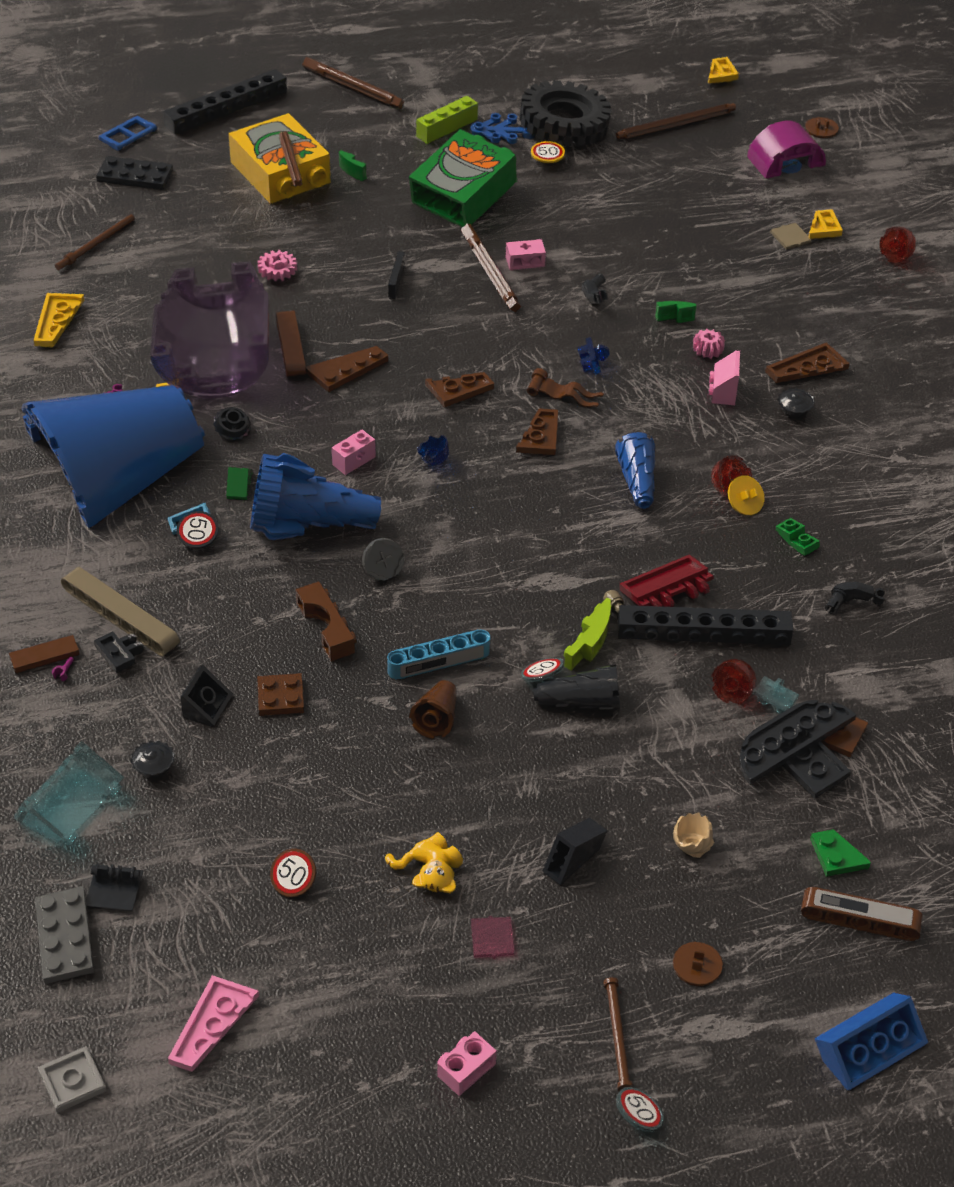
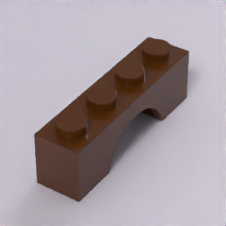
M318 581L296 589V604L305 618L320 619L328 625L321 632L322 648L330 661L354 654V644L357 643L356 636L353 631H349L346 619L340 616L337 604L335 602L332 603L327 588L324 589Z

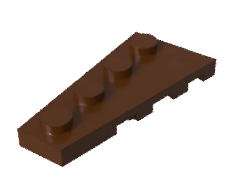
M374 346L307 366L306 374L327 392H330L388 362L389 356L378 346Z

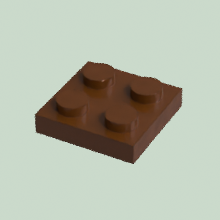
M302 673L257 676L259 716L304 713Z

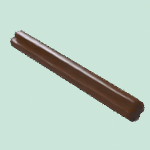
M287 131L280 132L279 139L292 183L295 187L302 186V177Z

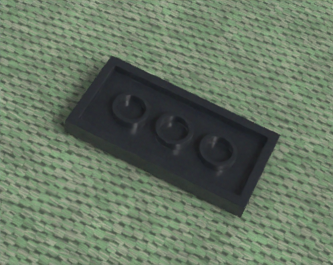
M106 156L96 175V179L98 182L164 190L173 171V164Z

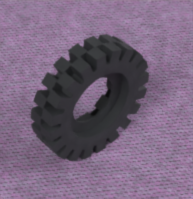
M553 80L552 85L548 81L540 82V85L534 84L530 86V89L527 88L524 91L519 119L523 128H527V132L531 135L537 134L536 138L544 141L549 137V142L558 143L561 140L563 146H571L572 141L576 146H584L585 142L592 144L596 143V139L600 141L604 138V134L606 135L608 132L612 109L610 102H606L607 98L603 94L598 95L599 92L593 88L587 91L588 86L583 84L574 87V82L566 81V85H563L561 80ZM561 107L568 111L576 110L582 117L576 119L562 118L548 111Z

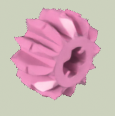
M707 328L705 331L699 330V333L695 334L693 340V351L697 352L698 356L702 355L703 359L705 357L710 359L713 356L719 357V354H722L724 351V336H721V332H715L714 329L712 331H709Z

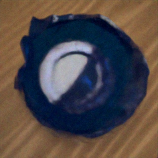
M443 435L440 438L429 436L426 442L421 443L417 447L418 454L427 464H442L449 456L447 438Z

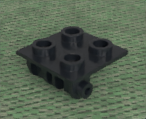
M100 863L92 865L91 875L93 877L86 898L87 907L133 912L143 870H137L136 867H122L121 865H118L117 868H115V865L108 867Z

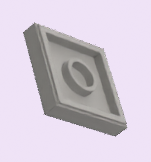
M87 1046L38 1067L39 1074L57 1113L106 1092L105 1084Z

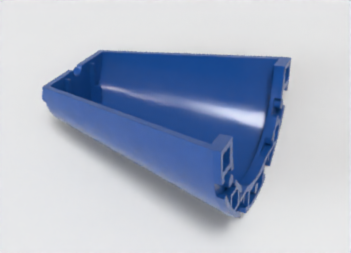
M173 385L31 401L22 404V412L26 414L23 416L26 431L33 442L41 440L39 431L44 435L60 462L68 484L73 487L72 492L80 516L88 528L97 524L204 446L202 437L205 436L203 428L200 425L198 426L190 400H185L182 389H177Z

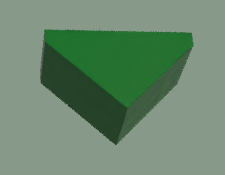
M228 467L227 499L247 500L253 469Z

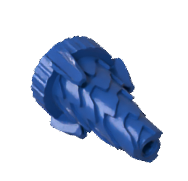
M286 453L280 456L263 454L255 488L250 529L264 533L268 540H281L304 535V527H309V525L344 527V524L376 529L381 513V497L362 494V490L346 488L340 483L326 481L325 477L314 476L315 469L292 455Z

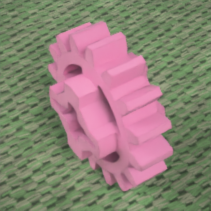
M278 250L277 253L271 251V254L264 253L265 257L260 256V260L257 261L258 273H261V277L267 276V280L272 278L274 281H277V279L284 281V277L290 278V274L295 275V271H297L296 258H293V254L288 255L287 251L283 253Z

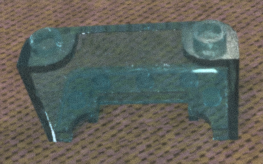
M82 741L47 781L20 805L13 817L19 824L60 846H63L65 843L69 846L78 836L75 832L109 795L114 797L122 788L119 784L124 776Z

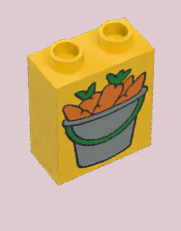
M289 113L228 133L231 163L270 204L331 183L330 154ZM287 131L302 177V186L295 187L292 183L279 139L280 132Z

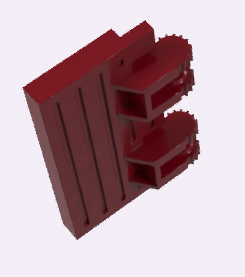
M689 554L624 581L619 585L620 591L639 606L675 607L671 597L684 592L689 597L695 599L699 596L698 591L703 594L709 593L710 587L706 582L713 580L714 575L708 572V568Z

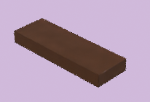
M73 635L9 653L15 673L80 655Z

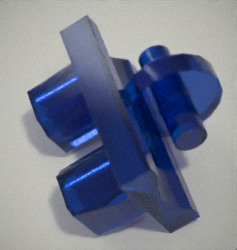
M591 337L586 338L587 344L577 347L584 372L594 369L596 374L601 373L598 360L604 361L609 357V348L605 345H598L594 348Z

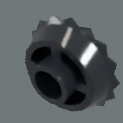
M798 388L783 390L779 394V398H777L781 409L786 414L795 417L806 415L815 404L814 397L810 395V392H806L804 389L799 390Z
M228 407L222 409L214 417L213 425L215 426V431L220 436L225 437L226 440L232 439L235 441L236 439H242L251 430L249 417L239 408Z
M150 740L147 743H141L139 747H135L134 752L131 753L132 759L130 762L132 763V768L136 769L141 775L155 778L162 776L171 768L175 753H173V748L169 747L167 743H162L159 740L155 742Z

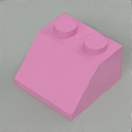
M735 351L715 363L714 371H710L709 383L713 384H709V395H712V403L735 405L739 380L740 351Z

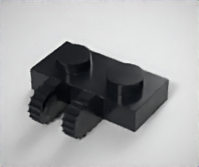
M112 631L94 640L95 647L116 673L136 664L134 656L142 653L144 645L141 642L136 643L138 638L135 634H129L119 639Z

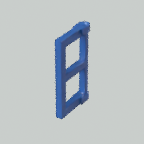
M135 116L99 136V140L119 151L124 146L150 132L156 131L157 126L139 116ZM138 123L146 129L135 134L126 128ZM121 132L130 138L118 143L109 137Z

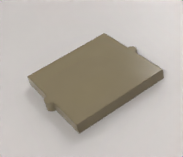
M796 223L782 225L770 231L786 250L811 243V239L808 238L809 236Z

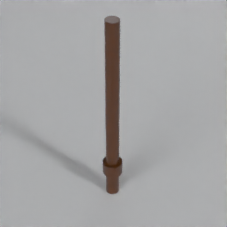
M128 215L73 253L69 252L66 254L64 259L55 264V268L59 271L65 266L75 263L77 258L135 220L134 215Z

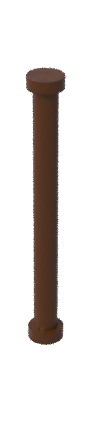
M610 977L605 979L603 983L604 988L607 989L619 1076L617 1088L619 1092H624L626 1090H633V1083L629 1080L617 993L619 982L617 978Z

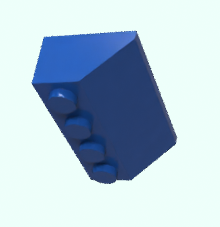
M894 992L814 1038L823 1062L847 1090L854 1088L928 1043L912 998Z

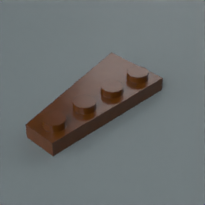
M826 342L766 366L765 373L776 383L847 370L850 363Z

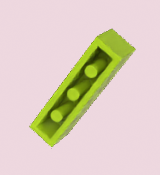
M465 96L416 119V137L428 144L478 120V102L469 96Z

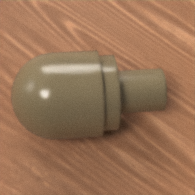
M609 590L604 594L603 600L606 598L611 599V610L618 613L619 605H624L623 598L615 590Z

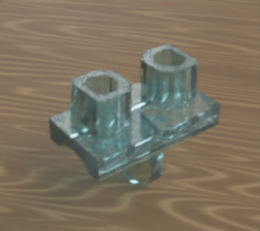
M765 676L752 692V694L757 696L758 702L763 705L770 703L776 706V712L780 714L791 708L799 697V694L783 686L784 680L781 678L773 681Z

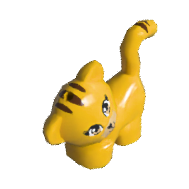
M439 832L428 839L416 843L413 849L407 852L401 860L397 861L392 854L385 856L386 863L394 870L404 869L413 859L426 863L422 866L420 873L413 879L412 885L417 888H426L432 892L452 893L455 891L456 883L454 881V871L451 867L459 868L463 864L461 853L454 846L448 848L446 839Z

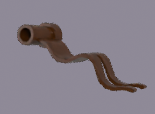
M542 368L534 370L531 376L532 380L527 388V393L531 396H536L539 391L554 399L571 396L583 407H598L599 403L586 402L575 390L587 398L603 397L604 395L602 392L590 393L577 382L560 385L548 378V373Z

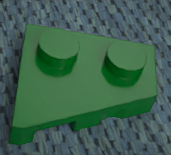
M834 829L811 833L810 840L826 877L870 868V860Z

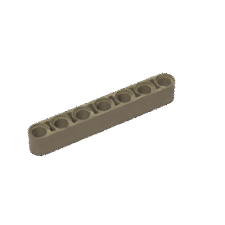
M81 567L75 568L61 579L63 588L69 594L127 634H135L138 638L137 641L159 656L166 655L180 643V639L175 631Z

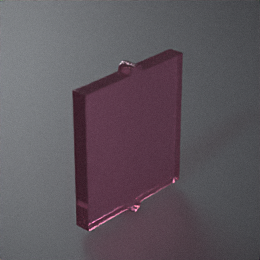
M489 916L488 918L471 919L474 958L492 957L495 959L496 956H514L511 917L493 918V916Z

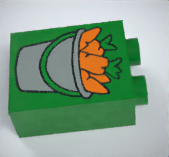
M460 129L409 176L412 203L458 226L472 225L517 182L516 156L506 147L500 148L487 142L480 135H472Z

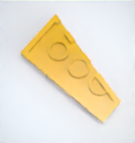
M46 294L33 340L34 346L54 347L84 302V294Z

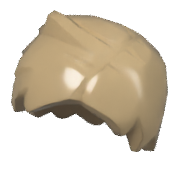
M688 813L686 816L679 817L673 832L676 845L690 856L700 858L715 843L711 822H709L706 815L701 817L700 813L693 815Z

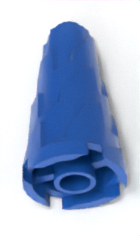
M630 433L622 436V442L619 443V440L616 442L615 452L635 505L645 509L653 504L654 501L653 470L655 468L656 447L654 439L652 437L650 439L647 438L646 433Z

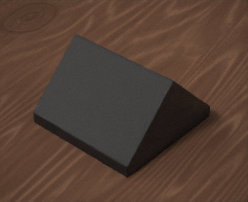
M203 664L199 666L180 696L182 716L185 719L212 727L222 714L233 693Z

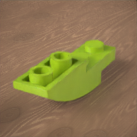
M606 598L601 604H597L593 613L583 619L581 623L582 633L579 634L572 646L569 645L564 651L565 668L572 670L583 658L591 662L597 655L608 633L611 599Z

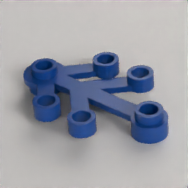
M492 113L491 119L483 123L476 122L471 125L470 129L472 135L485 136L493 143H499L501 137H503L508 143L515 144L518 139V135L515 133H522V137L525 139L535 137V134L531 135L527 132V128L508 127L511 124L517 123L516 114H509L507 120L500 123L501 115Z

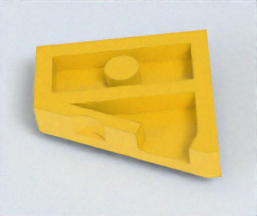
M728 57L712 60L708 79L709 84L738 80L739 74Z
M833 209L815 211L809 231V239L842 236L843 230Z

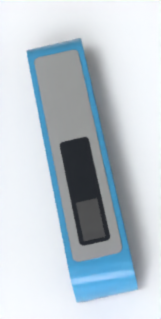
M482 629L391 651L387 656L388 675L393 679H402L485 658L490 653V634Z

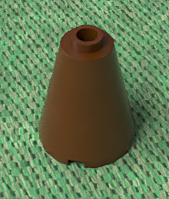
M446 680L439 681L412 706L409 719L411 718L412 726L419 734L428 738H435V736H441L442 738L451 731L454 723L457 688L453 683Z

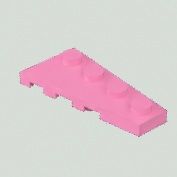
M212 975L168 1057L169 1064L193 1072L259 997L258 990Z

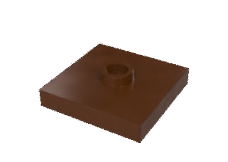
M856 717L855 721L821 742L828 749L851 758L868 726V722Z

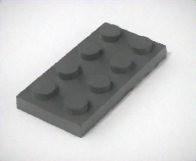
M80 886L35 897L44 983L48 984L94 973L84 887Z

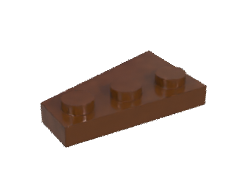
M485 372L465 374L461 378L450 379L449 376L442 377V380L433 381L432 378L425 379L426 387L443 407L494 389V382Z
M538 409L530 423L529 429L525 431L523 439L517 444L516 453L555 455L558 410Z

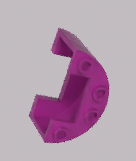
M781 121L770 124L750 144L747 154L749 160L765 179L780 176L783 161L809 155L808 166L810 168L826 165V157L822 148L799 123L794 121Z

